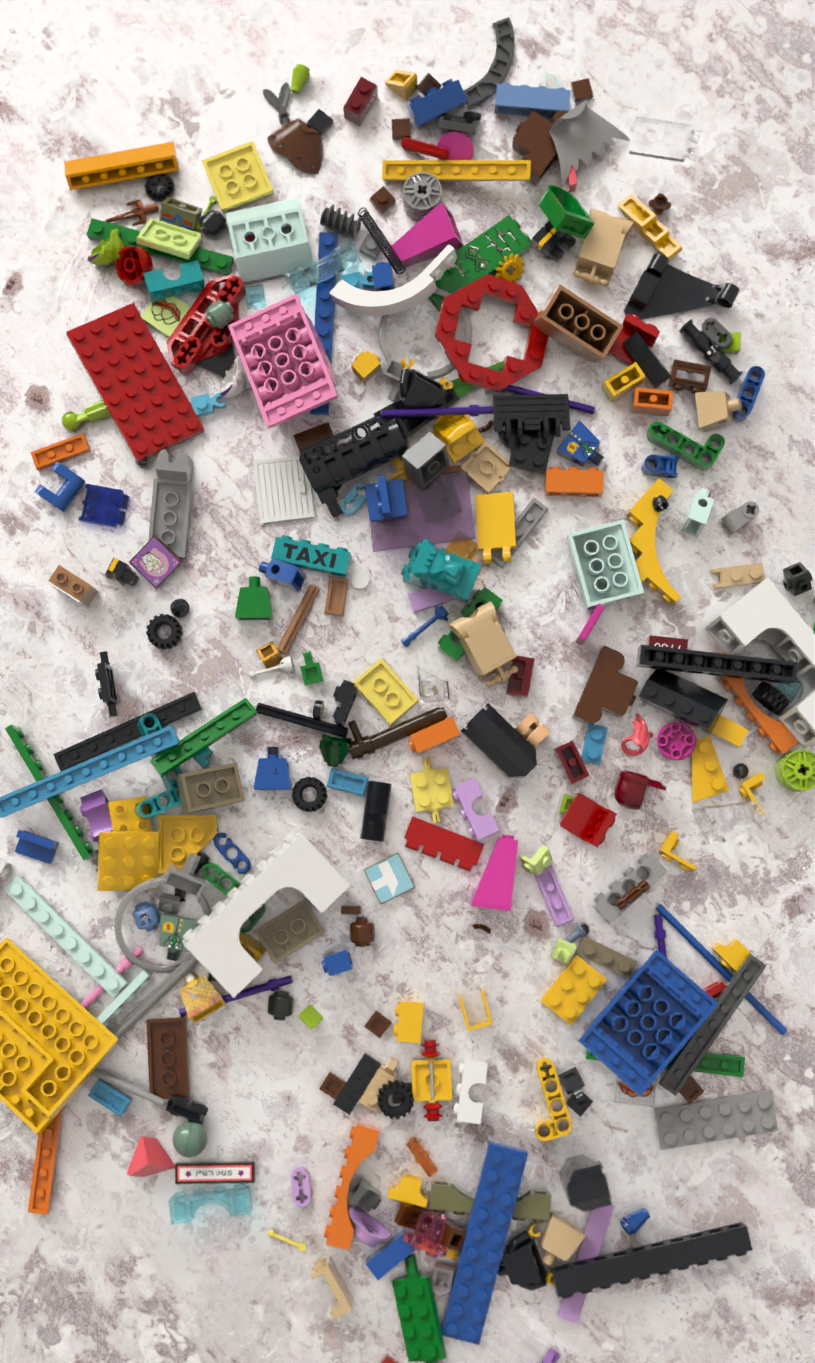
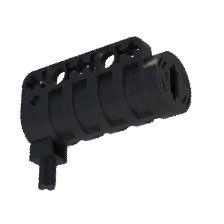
M376 415L308 447L301 452L299 460L321 503L327 504L334 518L343 514L336 499L339 494L335 487L402 457L404 452L411 447L396 417L388 420L380 415ZM377 422H382L383 425L381 427L378 426L373 430L371 429V426ZM358 428H362L365 431V437L359 436ZM350 435L352 436V439H350L347 443L344 442L341 443L339 446L337 445V442H339L341 439H346L350 437ZM324 445H328L331 448L330 453L324 450ZM317 451L318 455L308 459L307 455H312Z

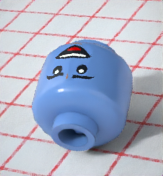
M145 901L135 906L132 916L137 928L146 930V932L156 929L157 924L160 922V914L156 905Z

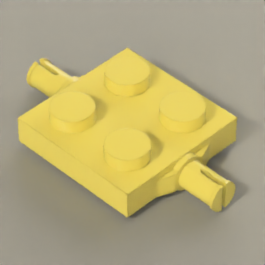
M427 757V760L422 758L424 770L410 773L415 811H429L432 813L433 823H436V817L437 822H441L439 810L454 806L448 768H432L431 757Z

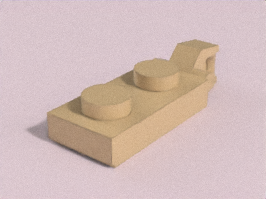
M391 1057L387 1066L382 1064L378 1068L359 1100V1103L375 1113L379 1108L377 1099L379 1089L383 1088L382 1085L384 1083L388 1084V1081L394 1082L397 1072L394 1071L398 1064L396 1059Z

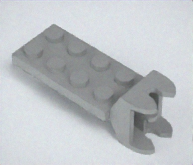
M163 449L158 454L156 461L158 479L154 478L148 541L156 535L178 557L186 558L193 482H190L193 473V462L191 457L183 451H180L176 457H173L172 453L168 454L167 450Z

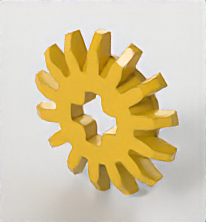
M510 254L509 260L505 256V263L499 262L502 267L496 268V271L500 272L495 276L517 283L516 279L522 278L520 276L521 272H525L522 267L526 265L521 263L524 259L522 257L518 259V254L514 257L513 254ZM511 265V267H513L514 270H511L509 274L506 270L509 269Z

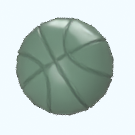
M193 1121L184 1122L173 1133V1146L181 1156L195 1157L207 1145L206 1130L199 1123Z

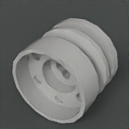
M426 172L411 175L405 181L403 187L404 211L412 220L419 222L436 206L442 203V188L439 180Z

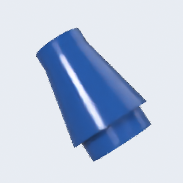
M642 1207L640 1210L623 1217L620 1224L629 1236L635 1235L647 1219L650 1218V1215Z

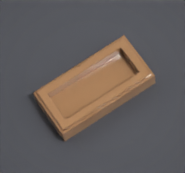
M329 577L324 614L344 616L348 578Z

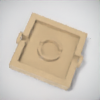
M487 441L476 452L473 451L469 456L470 458L461 467V471L487 494L498 484H501L505 479L504 477L513 469V467L508 466L509 461Z

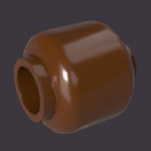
M358 917L356 921L350 924V941L355 943L357 947L370 946L371 942L375 940V925L373 922L368 921L367 917Z

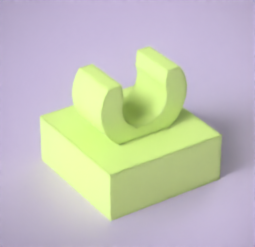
M558 938L550 957L569 965L576 945Z

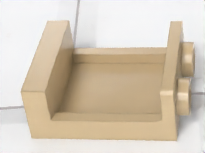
M329 1256L326 1259L321 1257L314 1262L310 1276L313 1280L320 1275H324L336 1297V1300L332 1302L330 1311L331 1316L336 1320L352 1310L353 1297L331 1257Z

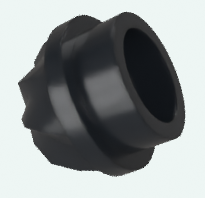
M176 599L171 603L170 610L175 617L182 618L189 613L190 607L186 600Z

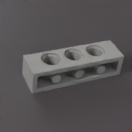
M645 853L637 860L639 863L634 868L629 867L623 873L624 877L620 881L616 879L608 886L610 889L605 894L601 892L594 898L595 903L592 906L607 923L610 924L632 904L628 903L624 909L620 910L616 905L610 904V896L616 894L619 898H622L626 893L624 884L628 881L633 884V887H637L638 883L642 881L638 876L640 869L644 868L647 870L648 876L644 880L647 881L650 887L668 872L653 854L647 856Z

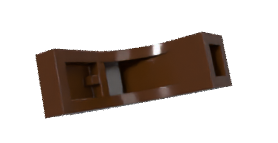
M402 1203L394 1219L396 1224L422 1232L436 1240L443 1247L460 1252L465 1240L466 1231L443 1216L421 1206Z

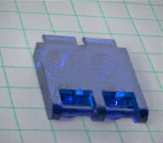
M86 484L87 492L85 500L82 501V505H84L83 511L78 521L116 528L117 525H123L126 512L121 511L120 508L127 509L129 496L123 494V490Z

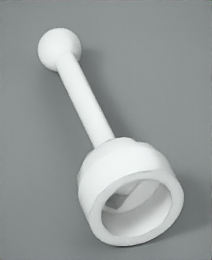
M292 657L283 658L278 666L257 672L250 671L249 677L255 678L257 675L278 669L284 672L295 671Z

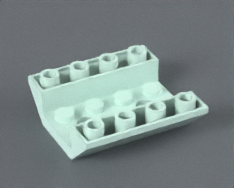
M298 197L226 213L235 259L243 284L314 268ZM289 226L292 228V231L289 234H284L282 228ZM252 234L255 236V240L247 242L245 237Z

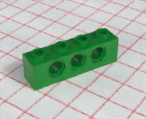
M484 586L482 590L478 589L472 597L474 599L472 604H466L461 611L462 617H470L477 605H484L489 601L493 603L496 611L503 600ZM451 630L447 636L444 634L438 641L440 645L438 650L457 663L465 651L461 643L456 644L452 641V637L455 634Z

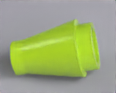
M296 64L293 67L291 92L301 93L310 76V68L302 64Z

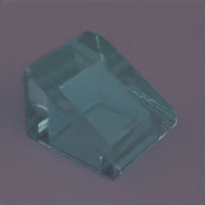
M264 285L246 286L247 308L266 307Z
M798 682L792 684L779 683L777 690H780L789 699V702L792 703L802 684Z

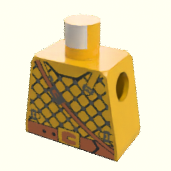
M194 972L184 977L187 986L182 988L180 993L187 1015L194 1024L226 1005L224 999L205 976L197 979Z

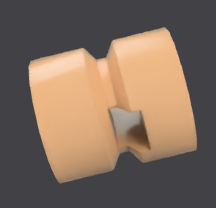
M532 712L515 728L523 737H526V740L534 748L550 732L544 724H539V719Z

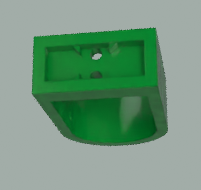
M549 185L538 202L544 214L558 231L585 239L595 224L579 201L568 191L558 186Z

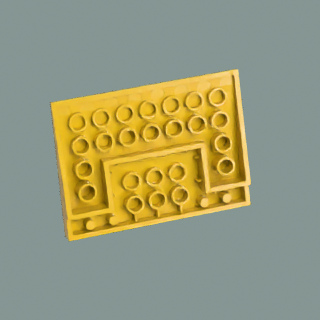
M6 937L0 943V1100L36 1134L41 1135L119 1039Z

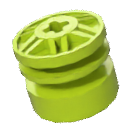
M796 750L783 755L775 768L776 779L784 789L792 792L806 791L814 788L815 754L807 750ZM800 768H804V769H805L804 772L798 773V769H800Z

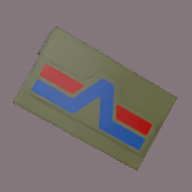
M167 197L161 204L159 220L195 231L196 221L201 217L203 208Z

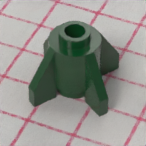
M322 734L319 749L324 759L323 761L331 767H338L339 764H342L349 753L352 738L341 739Z

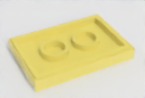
M382 658L353 682L356 688L390 726L419 702L417 697Z

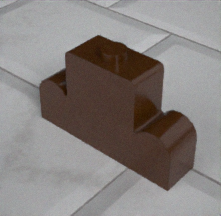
M533 111L524 123L521 122L516 129L517 133L513 137L512 148L523 155L521 160H531V181L529 182L537 186L558 157L549 131L555 122L567 113L566 111L556 112L552 123Z
M605 645L601 648L572 715L573 718L586 724H595L602 717V710L622 717L625 715L628 706L632 707L636 698L633 694L638 681L617 672L623 667L625 662L622 653Z

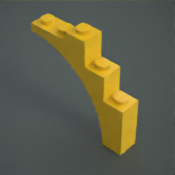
M658 478L627 514L628 520L633 525L640 526L629 540L633 554L640 556L635 562L641 583L645 580L647 582L646 585L652 591H657L662 595L663 601L674 605L681 596L666 579L657 559L655 529L660 512H656L652 506L654 497L662 495L668 499L673 489Z

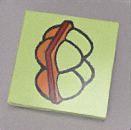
M177 297L165 298L162 301H152L141 314V318L169 338L190 309V306Z

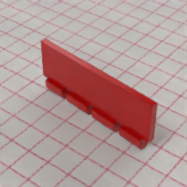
M413 816L404 839H407L405 847L418 852L419 846L423 845L421 853L435 859L437 853L441 852L439 860L453 866L456 859H459L457 867L469 872L472 865L477 866L484 847L483 843Z

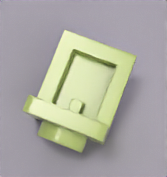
M543 845L531 859L524 855L520 857L522 868L526 872L534 873L537 876L553 860L549 848Z

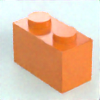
M636 387L632 395L631 412L669 416L672 410L673 391Z

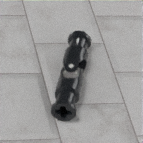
M692 319L679 330L680 333H684L690 339V343L697 350L703 353L705 359L729 380L730 385L743 374L742 371H738L732 365V361L716 345L712 344L709 337L693 324ZM717 352L720 356L719 362L711 360V358L715 356Z

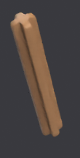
M309 585L277 647L280 653H288L320 590L317 586Z

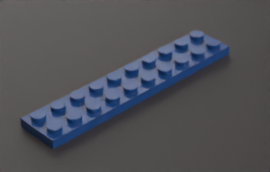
M492 1141L488 1143L466 1229L465 1240L461 1248L441 1327L443 1336L477 1345L480 1344L528 1157L527 1150Z

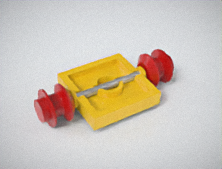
M434 1039L424 1040V1044H420V1046L425 1048L421 1055L427 1058V1060H411L414 1101H429V1103L423 1106L427 1110V1114L423 1117L427 1118V1121L430 1122L439 1121V1118L443 1117L439 1113V1109L443 1106L436 1103V1101L452 1100L451 1059H435V1057L440 1055V1052L436 1051V1047L440 1043H436Z

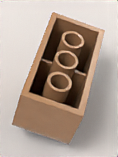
M558 285L552 290L534 320V325L540 331L573 353L591 362H598L606 357L623 328V325L562 285Z

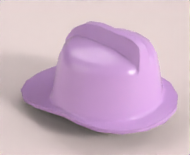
M357 1206L350 1207L349 1213L355 1222L354 1233L359 1241L374 1248L380 1240L390 1237V1232L384 1224L373 1218L362 1208Z

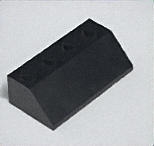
M656 669L639 694L642 702L709 734L714 729L728 699L660 669Z

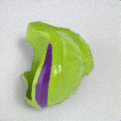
M112 230L109 239L106 241L101 239L100 244L91 251V255L87 256V261L99 266H106L112 262L116 263V260H119V251L125 247L118 235L119 230Z

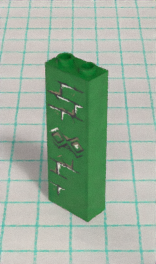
M508 215L457 250L455 263L448 267L442 277L435 281L437 288L452 294L487 274L494 276L500 272L496 271V268L502 267L499 262L505 263V256L509 260L510 254H513V257L518 254L519 259L528 253L531 247V240L526 233H522L518 221ZM432 294L428 299L437 311L440 312L444 297Z

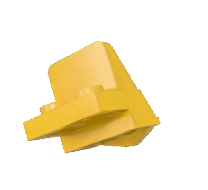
M468 415L439 416L433 425L434 431L431 432L446 445L447 454L453 463H456L485 442Z

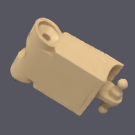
M590 208L589 216L595 224L584 239L573 274L576 278H582L583 281L588 282V285L600 284L605 287L609 285L622 244L635 222L621 217H612L605 212Z
M491 601L477 608L470 617H460L448 624L453 633L459 638L478 679L481 681L493 673L496 674L491 680L486 681L487 687H492L495 683H505L511 674L518 671L516 666H512L508 670H502V668L513 663L512 659L517 656L500 623L497 621L495 607Z

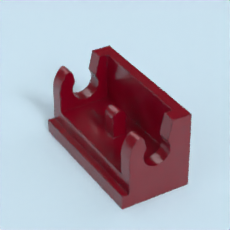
M517 656L512 659L511 667L516 666L518 671L511 674L506 694L527 698L534 658Z

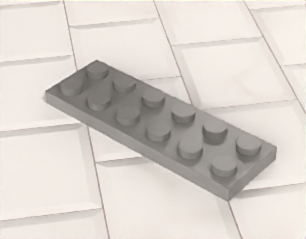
M771 1090L653 1109L661 1150L779 1131Z

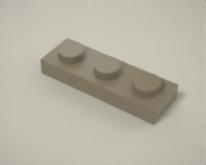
M586 936L582 937L575 952L630 979L637 963L636 960Z

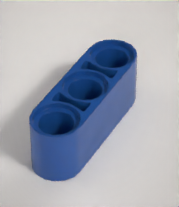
M760 366L751 367L742 382L737 398H740L742 408L746 414H740L738 410L732 411L733 419L738 422L744 421L749 416L765 377V372ZM750 374H756L759 380L752 379ZM744 391L751 392L752 397H747Z

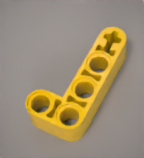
M540 1057L536 1061V1070L550 1117L538 1121L535 1124L534 1132L539 1140L549 1141L569 1134L572 1130V1122L555 1066L550 1058ZM543 1062L550 1065L547 1067L550 1076L546 1077L545 1071L540 1069L543 1066ZM549 1081L556 1083V1088L552 1091L546 1089V1084ZM554 1101L562 1102L559 1110L552 1109ZM565 1120L568 1122L567 1127L562 1130L557 1127L559 1121ZM547 1126L549 1128L548 1133L540 1135L538 1133L540 1127Z

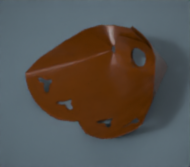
M295 119L267 137L270 147L279 155L287 156L295 167L307 173L318 174L323 158V143L318 130L300 119ZM296 157H297V158H300V157H301L302 163H300V161L297 160ZM313 163L315 169L313 167H308V165H311Z

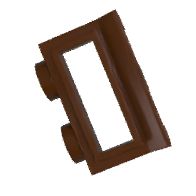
M674 359L671 365V377L668 381V387H672L676 391L689 390L693 394L705 392L708 387L712 366ZM677 370L703 374L704 381L699 382L677 378Z

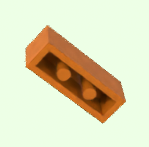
M550 467V469H546L545 496L601 497L603 494L604 471H599L598 468L580 470L578 467H570L568 470H561V467Z

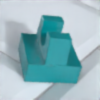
M207 747L192 758L203 769H207L210 766L208 759L213 754V751Z

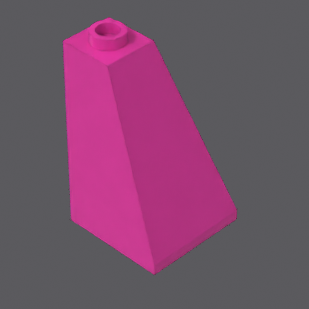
M442 202L393 243L391 247L398 255L404 267H409L437 257L448 244L455 250L462 248L464 244L452 213Z
M502 835V838L497 839L471 899V906L511 911L518 840H514V836Z

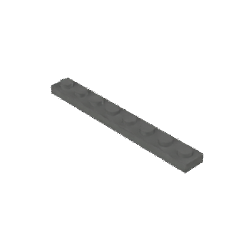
M750 953L747 955L717 998L716 1002L719 1003L687 1041L659 1081L662 1087L675 1096L678 1094L767 966Z

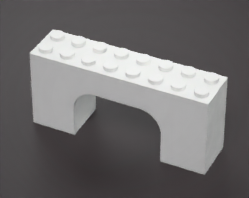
M766 578L706 626L705 630L725 654L734 655L752 640H762L771 645L783 661L798 662L797 678L802 686V696L779 719L801 746L806 748L815 743V634L812 628L803 621L801 615L789 604V601L777 590L775 584Z
M292 832L284 840L286 843L282 847L277 846L270 853L271 857L267 861L262 860L255 867L257 870L252 875L249 873L241 880L243 884L238 888H232L227 893L228 898L224 902L219 901L212 908L214 911L209 916L205 914L197 922L199 925L194 930L191 928L183 935L182 943L233 998L263 970L241 946L239 941V931L242 924L279 889L292 887L296 888L317 911L323 913L350 887L344 878L301 833L296 832L294 834Z

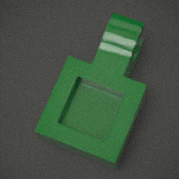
M310 650L303 652L306 665L300 668L305 686L324 681L319 662L313 663Z

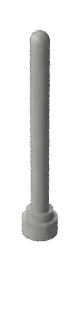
M95 1068L90 1076L93 1075L160 1107L166 1105L165 1099Z

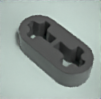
M708 318L703 322L702 330L719 348L727 349L733 344V337L730 332L716 319ZM708 325H714L717 331L714 333L711 329L709 330ZM720 334L727 338L728 341L726 343L721 342V339L718 337Z

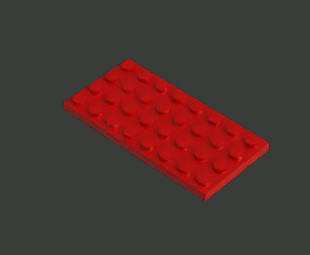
M134 303L66 332L67 338L137 463L159 453L163 449H168L204 432L203 425Z

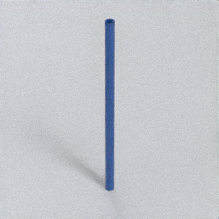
M659 904L655 909L729 982L733 975L662 904ZM748 992L745 999L781 1035H784L787 1029Z

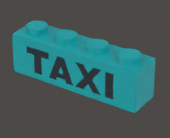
M281 535V538L276 537L271 559H276L302 569L347 578L351 552L342 547L332 549L329 548V545L323 543L313 545L311 541L304 539L294 541L290 536Z

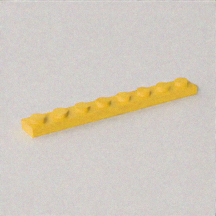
M383 160L382 180L406 181L415 173L426 172L435 176L439 181H531V160Z

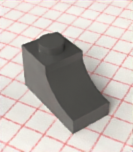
M362 1178L350 1193L349 1202L353 1206H359L369 1213L371 1209L375 1210L382 1200L379 1199L381 1192Z

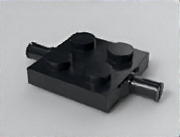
M103 651L99 653L101 663H98V669H95L97 681L100 680L101 687L98 688L100 700L103 699V702L108 706L109 717L118 716L116 710L118 702L113 670L108 659V652Z

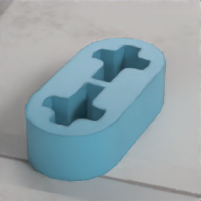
M365 483L356 484L342 500L341 510L345 515H354L366 502V495L361 494L356 498L358 495L357 490L365 489ZM354 500V501H355V502L353 503V508H354V509H353V510H351V509L345 510V509H346V505H345V504H346V503L350 504V503Z

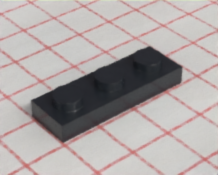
M364 1053L333 1105L350 1115L380 1067L381 1062Z

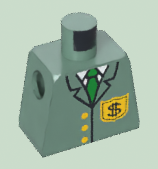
M165 913L161 914L159 945L168 948L166 959L178 961L180 950L189 951L182 943L183 935L191 928L194 930L199 925L197 923L199 920Z

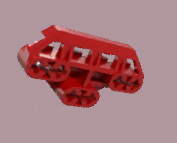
M231 274L209 281L167 340L171 365L180 373H190L197 362L223 353L233 344L234 340L228 325L240 320L239 302L245 294V287L240 277ZM222 282H226L219 291L218 285ZM210 300L213 303L217 300H221L224 303L229 302L234 309L232 312L233 321L222 329L213 328L205 317L207 313L203 314L210 305L207 301ZM193 321H195V322H197L198 324H197V326L195 327V329L193 330V332H192V333L190 334V336H189V333L191 332V330H192V329L194 328V326H195V324L193 323Z

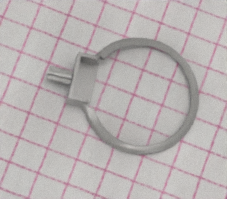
M437 288L433 294L445 298L451 293ZM461 306L460 313L465 323L464 342L471 344V320L465 307ZM382 315L378 337L380 348L388 362L383 375L385 378L395 382L388 399L392 402H398L401 397L399 394V380L401 370L404 368L400 363L390 359L392 355L385 339V327L389 315ZM450 363L441 369L427 372V377L435 380L448 375L456 368Z
M189 854L183 869L169 863L163 876L138 884L121 901L115 916V936L123 954L136 966L150 972L170 973L180 964L170 966L151 965L138 959L126 946L121 930L122 917L127 905L135 896L145 890L160 887L159 883L168 884L200 898L198 903L204 915L209 916L212 913L207 900L202 894L206 879L194 874L201 858L197 854Z

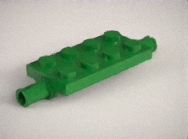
M410 1254L404 1259L407 1272L405 1277L392 1280L408 1361L438 1363L437 1360H444L447 1354L430 1275L423 1276L421 1272H418L416 1255L412 1254L411 1256Z

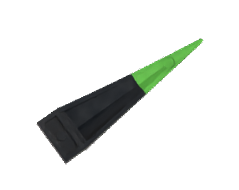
M504 361L486 368L498 371L503 367ZM460 378L450 381L453 382V387L447 389L448 394L443 405L439 408H449L476 386L464 383ZM400 400L381 410H401L406 405ZM381 410L373 413V415H380ZM437 416L396 418L408 439Z

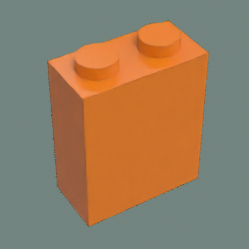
M452 716L410 735L408 744L412 753L416 752L417 755H421L459 738L461 734Z

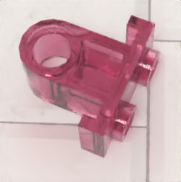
M423 1212L418 1219L415 1232L405 1233L403 1241L409 1243L412 1249L426 1251L425 1255L431 1258L446 1256L448 1248L440 1246L446 1227L445 1216L438 1212Z

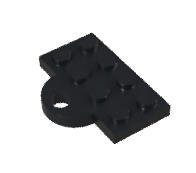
M549 424V437L543 436V425H540V431H524V425H522V438L517 437V425H510L512 427L511 438H506L505 431L497 432L500 442L505 447L512 449L509 467L545 475L555 435L554 424Z

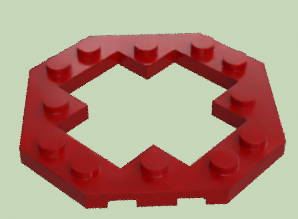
M489 274L442 300L434 335L443 346L444 353L450 363L458 371V376L462 382L493 392L503 390L542 367L548 336L534 325V320L539 313L524 287ZM483 295L516 305L512 323L530 328L523 360L507 355L504 359L502 372L468 362L472 344L454 339L461 306L478 311Z

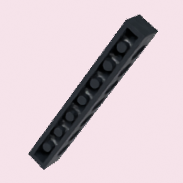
M640 645L638 647L636 667L792 684L796 682L798 662Z

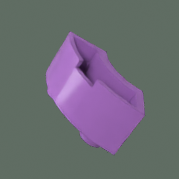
M102 789L80 797L82 805L79 806L82 816H86L92 830L90 831V836L93 842H97L98 845L99 832L113 831L108 807L109 801Z

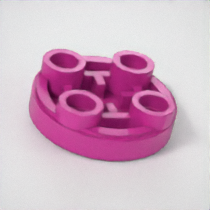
M453 130L445 133L437 144L438 147L448 149L450 154L447 160H471L474 154L471 137L462 131Z
M674 721L666 724L659 731L657 745L660 752L668 759L683 760L689 757L695 750L696 736L690 726Z

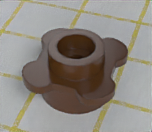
M660 193L654 200L651 199L649 201V206L655 210L656 215H662L664 210L670 209L671 203L668 202L664 194Z

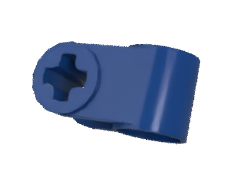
M649 455L641 464V470L648 476L677 478L676 465L679 462V458L676 456ZM647 462H653L655 469L649 468Z

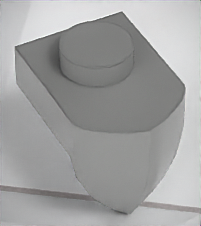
M435 1263L432 1289L437 1297L445 1296L450 1292L455 1267Z

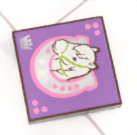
M156 535L129 561L156 589L183 562Z

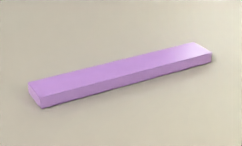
M614 1205L590 1211L584 1230L586 1236L580 1243L575 1262L599 1256ZM581 1292L574 1293L570 1298L563 1299L558 1317L578 1323L587 1293L581 1294Z

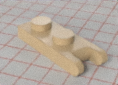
M763 563L711 570V574L719 573L720 583L714 584V589L758 584L765 580Z

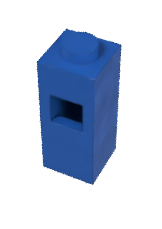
M403 1229L367 1258L366 1266L377 1280L381 1279L416 1250V1239L410 1232L406 1233Z

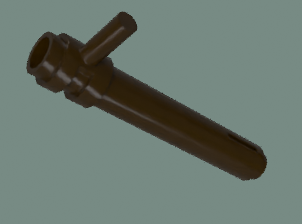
M437 707L374 735H366L364 737L361 736L356 721H350L348 725L355 741L351 742L349 752L353 760L356 758L359 760L363 758V755H371L375 753V750L439 723L448 716L444 707Z

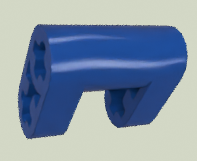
M56 461L51 469L65 479L62 486L54 494L39 484L34 492L64 512L86 481Z

